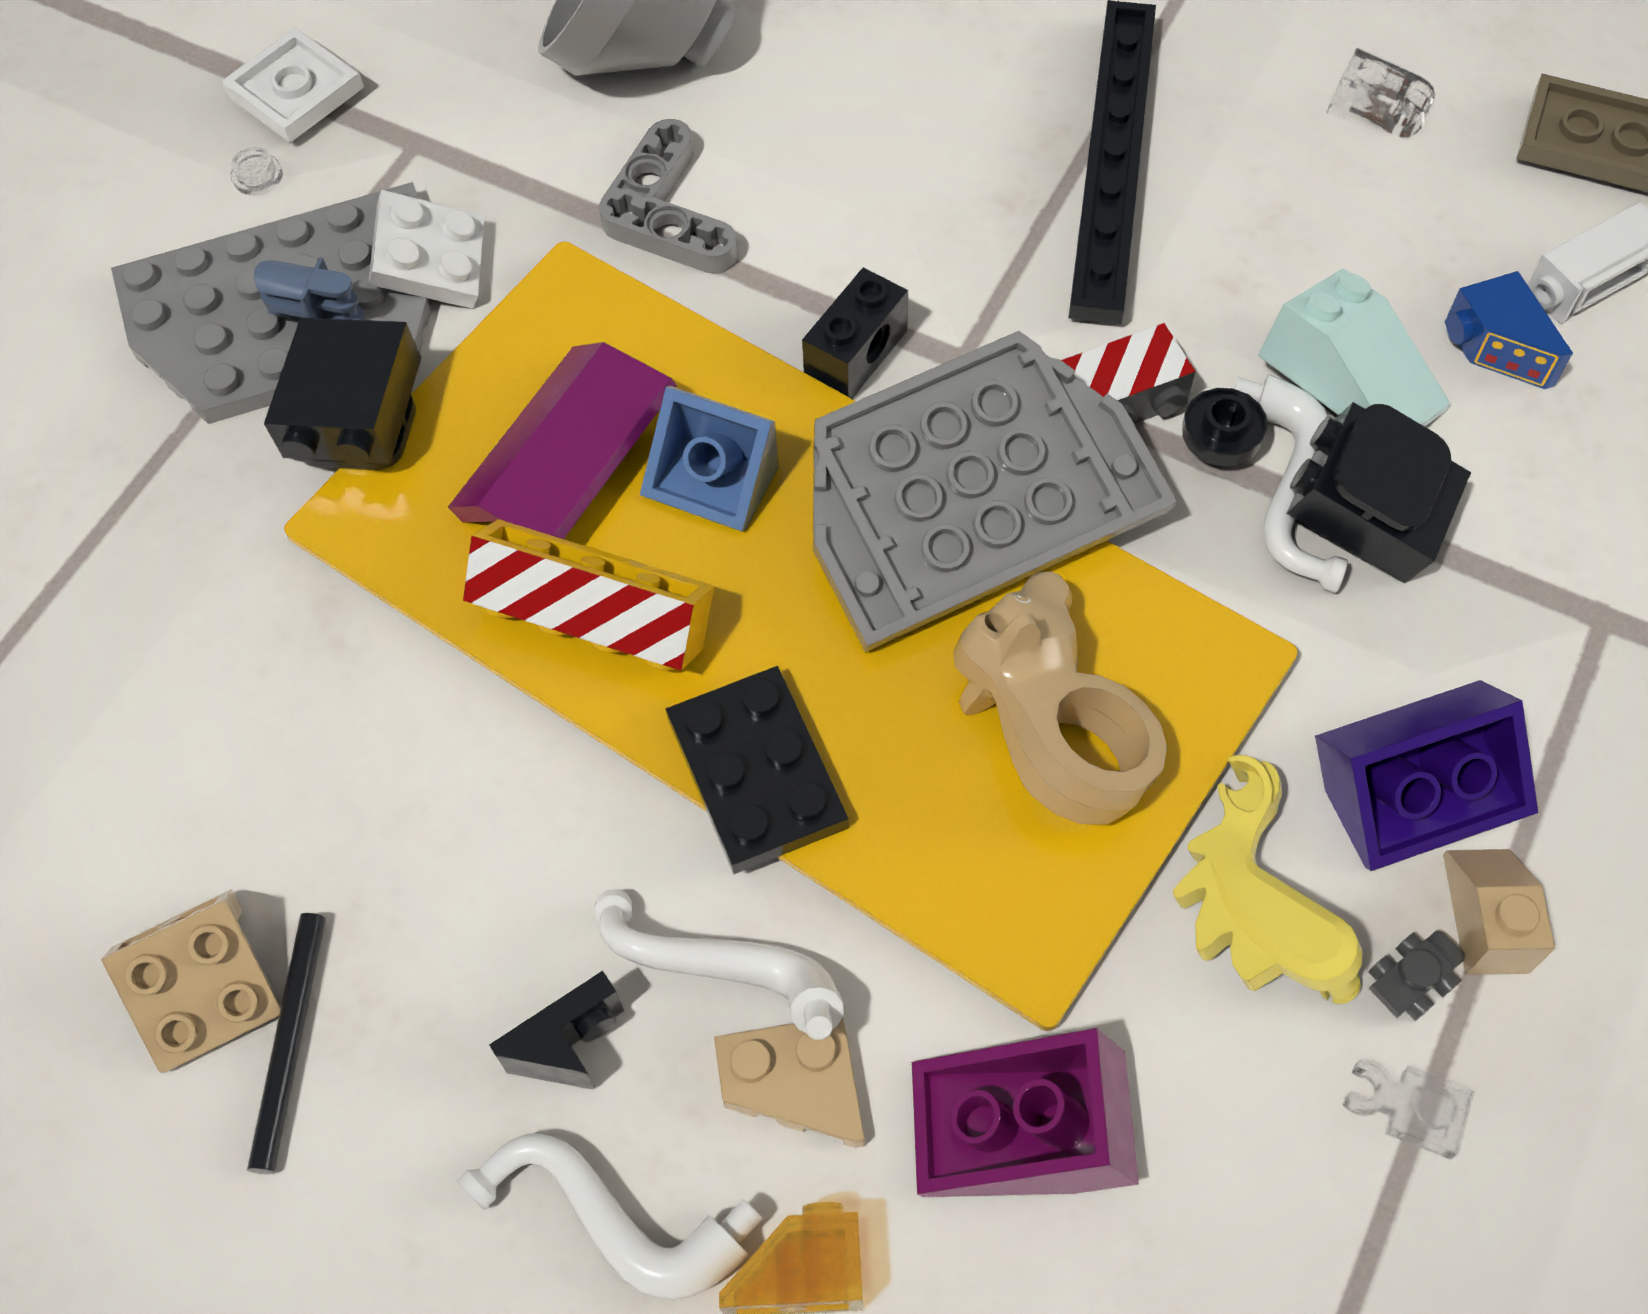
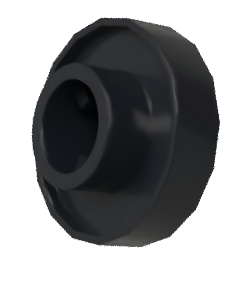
M1214 388L1201 392L1190 401L1182 422V437L1188 449L1200 460L1217 466H1234L1250 460L1259 452L1267 432V416L1260 403L1249 394L1233 388Z

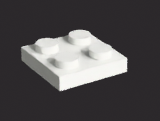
M296 27L221 81L227 97L289 143L293 142L364 88L359 72Z
M381 190L376 209L368 285L473 309L479 292L484 215Z

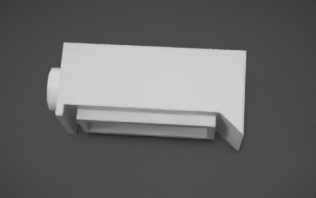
M1639 201L1542 254L1527 285L1541 306L1561 325L1566 322L1571 312L1575 314L1643 275L1648 274V208Z

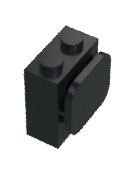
M300 317L264 421L267 431L283 458L304 462L313 467L381 470L394 465L402 457L416 412L411 392L421 361V355L407 322Z
M1352 402L1337 418L1334 419L1328 415L1320 423L1311 438L1310 445L1316 448L1312 458H1308L1301 465L1291 481L1290 489L1296 493L1286 514L1402 583H1406L1435 562L1471 472L1451 460L1450 449L1438 434L1391 406L1374 404L1365 409Z

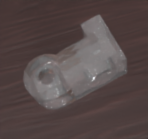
M1356 48L1326 113L1345 119L1349 111L1375 123L1379 122L1387 132L1393 135L1410 137L1417 134L1422 128L1434 103L1435 91L1430 82L1423 77Z

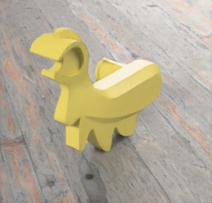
M1247 755L1228 757V761L1238 781L1247 782V784L1239 790H1230L1223 783L1217 785L1219 798L1224 805L1225 815L1218 826L1197 836L1188 843L1187 849L1198 864L1173 889V895L1182 908L1186 909L1203 900L1195 923L1196 950L1203 960L1208 961L1213 959L1226 946L1231 945L1232 964L1249 990L1256 991L1281 974H1284L1303 986L1319 991L1327 1001L1331 995L1333 1004H1346L1359 994L1361 988L1360 977L1357 973L1362 966L1363 951L1353 928L1342 918L1257 866L1255 859L1257 845L1262 832L1278 812L1279 801L1282 797V782L1276 768L1269 762L1262 761L1260 763L1257 759Z

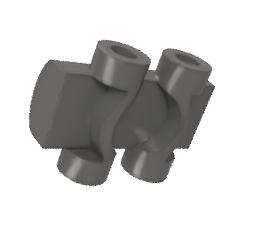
M1439 931L1433 932L1424 941L1415 932L1411 933L1395 948L1403 959L1396 964L1386 955L1368 971L1376 980L1369 990L1396 1018L1406 1011L1414 1021H1417L1434 1006V1003L1426 995L1427 992L1433 988L1443 998L1462 981L1453 970L1464 961V956L1458 947Z

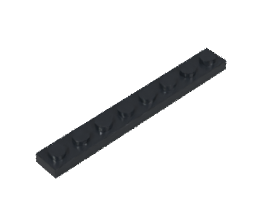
M1107 1L1069 319L1122 324L1156 5Z

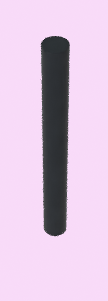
M300 914L247 1167L249 1172L258 1174H274L326 920L324 916L319 914Z

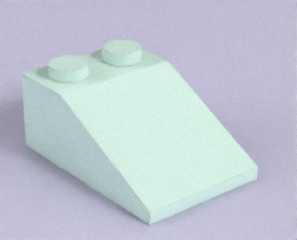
M1344 268L1284 303L1258 354L1259 357L1338 415L1352 402L1365 409L1374 404H1385L1425 427L1443 414L1450 405L1448 398L1388 300L1372 289L1368 281L1363 277L1349 273Z

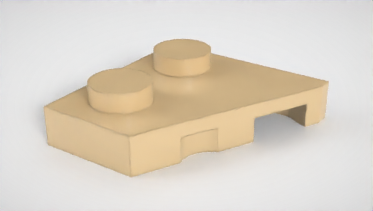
M844 1018L832 1030L831 1034L822 1040L810 1038L807 1033L798 1030L794 1023L714 1037L722 1099L725 1108L753 1117L762 1115L772 1118L779 1125L804 1132L807 1129L843 1140L844 1145L854 1148L865 1146Z

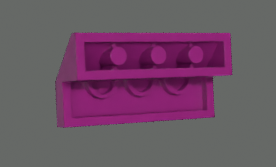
M605 342L573 346L449 504L448 508L462 522H494L500 519L564 539L660 410L665 388L667 386L677 387L676 383L667 375Z

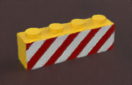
M498 519L471 535L463 601L484 607V611L494 617H515L537 624V628L547 634H568L590 641L595 649L603 652H624L643 658L649 666L659 670L670 671L677 669L682 671L703 650L715 586Z

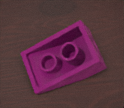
M1098 1028L912 1062L917 1195L921 1197L1077 1194L1139 1185L1125 1050Z

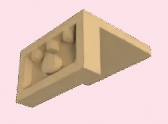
M232 889L112 946L101 959L158 1071L162 1073L278 1017L280 1014L281 1005L238 922L243 910Z

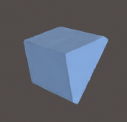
M667 386L640 495L739 531L746 530L779 467L775 421L673 386Z

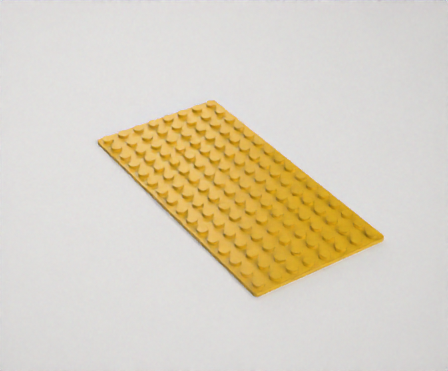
M566 241L557 243L411 394L416 406V412L402 457L394 465L381 470L339 468L284 526L285 534L291 542L704 811H706V808L669 724L665 708L778 666L849 818V829L777 858L1044 1031H1051L1059 1025L1228 765V757L1234 756L1295 662L1298 654L1296 646L1109 541L1098 544L1040 571H1051L1060 575L1072 592L1073 601L1069 609V616L1076 631L1079 659L1077 673L1100 675L1129 689L1146 703L1158 719L1167 744L1163 771L1142 795L1137 806L1121 818L1106 825L1078 824L1054 814L1036 800L1023 786L1013 765L1004 738L997 704L976 714L965 715L963 713L959 700L969 680L955 667L953 656L954 649L962 632L979 614L989 612L1007 593L1020 591L1031 576L865 653L813 552L815 419L856 401ZM605 342L667 375L676 383V388L775 421L779 467L746 530L739 531L640 495L660 413L659 410L564 538V540L715 586L703 650L682 671L677 669L670 671L659 670L649 666L643 658L624 652H603L595 649L590 641L568 634H547L537 628V624L515 617H494L484 611V607L463 601L471 535L493 522H462L448 506L573 346ZM1058 723L1060 732L1070 748L1087 763L1108 771H1120L1117 758L1109 746L1092 731L1075 724Z

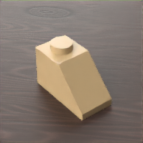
M1510 849L1446 850L1443 857L1460 949L1464 956L1465 975L1530 974L1555 949L1542 885Z

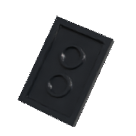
M778 666L665 708L669 724L733 874L849 829V818Z

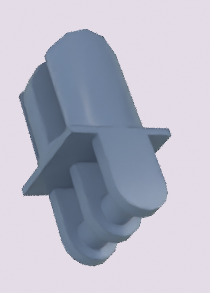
M319 257L315 267L277 260L261 261L255 267L254 280L269 314L296 319L302 317L364 320L365 315L362 307L358 305L359 300L356 292L352 290L353 284L350 277L342 272L328 270L322 257Z

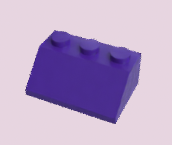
M1482 680L1315 735L1325 792L1364 867L1370 871L1538 813L1523 701Z

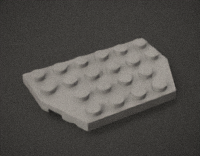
M413 182L385 190L419 199ZM381 191L111 268L128 345L136 359L161 377L168 388L179 398L185 399L193 411L208 424L270 406L299 319L268 313L254 280L255 267L261 261L277 260L315 267L319 257L324 258L328 270L342 272L350 277L353 284L352 290L356 292L359 300L358 305L362 307L365 315L364 320L407 322L419 353L423 343L421 332L427 326L431 313L430 299L368 285L376 209Z
M1016 331L815 419L813 447V552L865 653L1172 511L1178 501L1123 404L1108 393L1104 397L1076 378L1074 376V369L1060 359L1049 357L1044 353L1039 344L1022 332Z

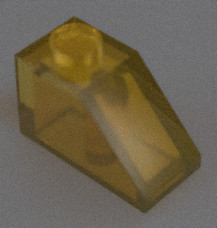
M817 1202L804 1205L802 1207L803 1215H788L719 1292V1308L722 1314H812L863 1311L858 1212H844L843 1204L837 1202Z

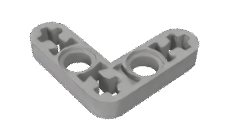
M676 119L658 121L648 129L602 197L599 211L603 230L607 236L614 240L706 273H723L731 269L738 259L736 232L723 221L665 201L692 160L694 152L691 129L686 123ZM662 146L666 147V149L664 150V159H663ZM645 173L656 174L660 177L657 182L651 185H639L634 182L638 176ZM668 224L677 225L682 228V231L673 237H661L655 233L659 227Z

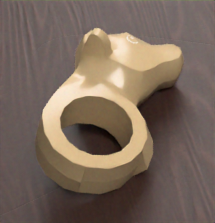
M1051 571L1038 572L1028 579L1020 591L1007 593L989 612L976 616L962 632L954 649L953 656L955 667L969 682L961 695L959 704L965 715L979 713L997 704L1004 738L1013 765L1023 786L1036 800L1054 814L1078 824L1106 825L1121 818L1137 806L1142 795L1163 771L1167 751L1166 740L1158 719L1146 703L1129 689L1100 675L1077 673L1079 659L1076 631L1069 616V609L1073 601L1072 592L1060 575ZM1058 723L1075 724L1092 731L1109 746L1117 758L1120 771H1108L1087 763L1070 748L1060 732Z

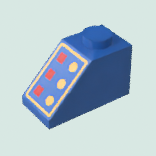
M1519 271L1459 288L1444 322L1451 341L1459 345L1471 364L1542 389H1548L1556 385L1573 354Z

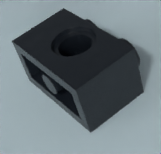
M862 267L802 339L804 373L853 399L907 332L908 290Z

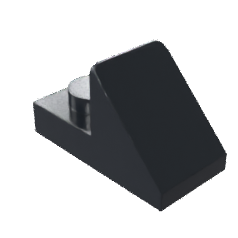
M601 971L489 1044V1046L508 1074L594 1089L595 1085L571 1046L581 1039L583 1042H590L604 1035L616 1023L615 1017L622 1013L624 1009L617 991L605 973Z

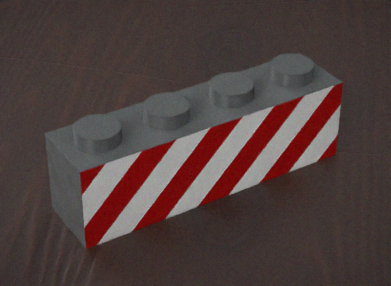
M1165 323L1061 360L1075 370L1074 376L1101 396L1104 397L1108 393L1122 403L1134 424L1157 415L1161 417L1169 416L1180 410L1184 405H1187L1196 372Z

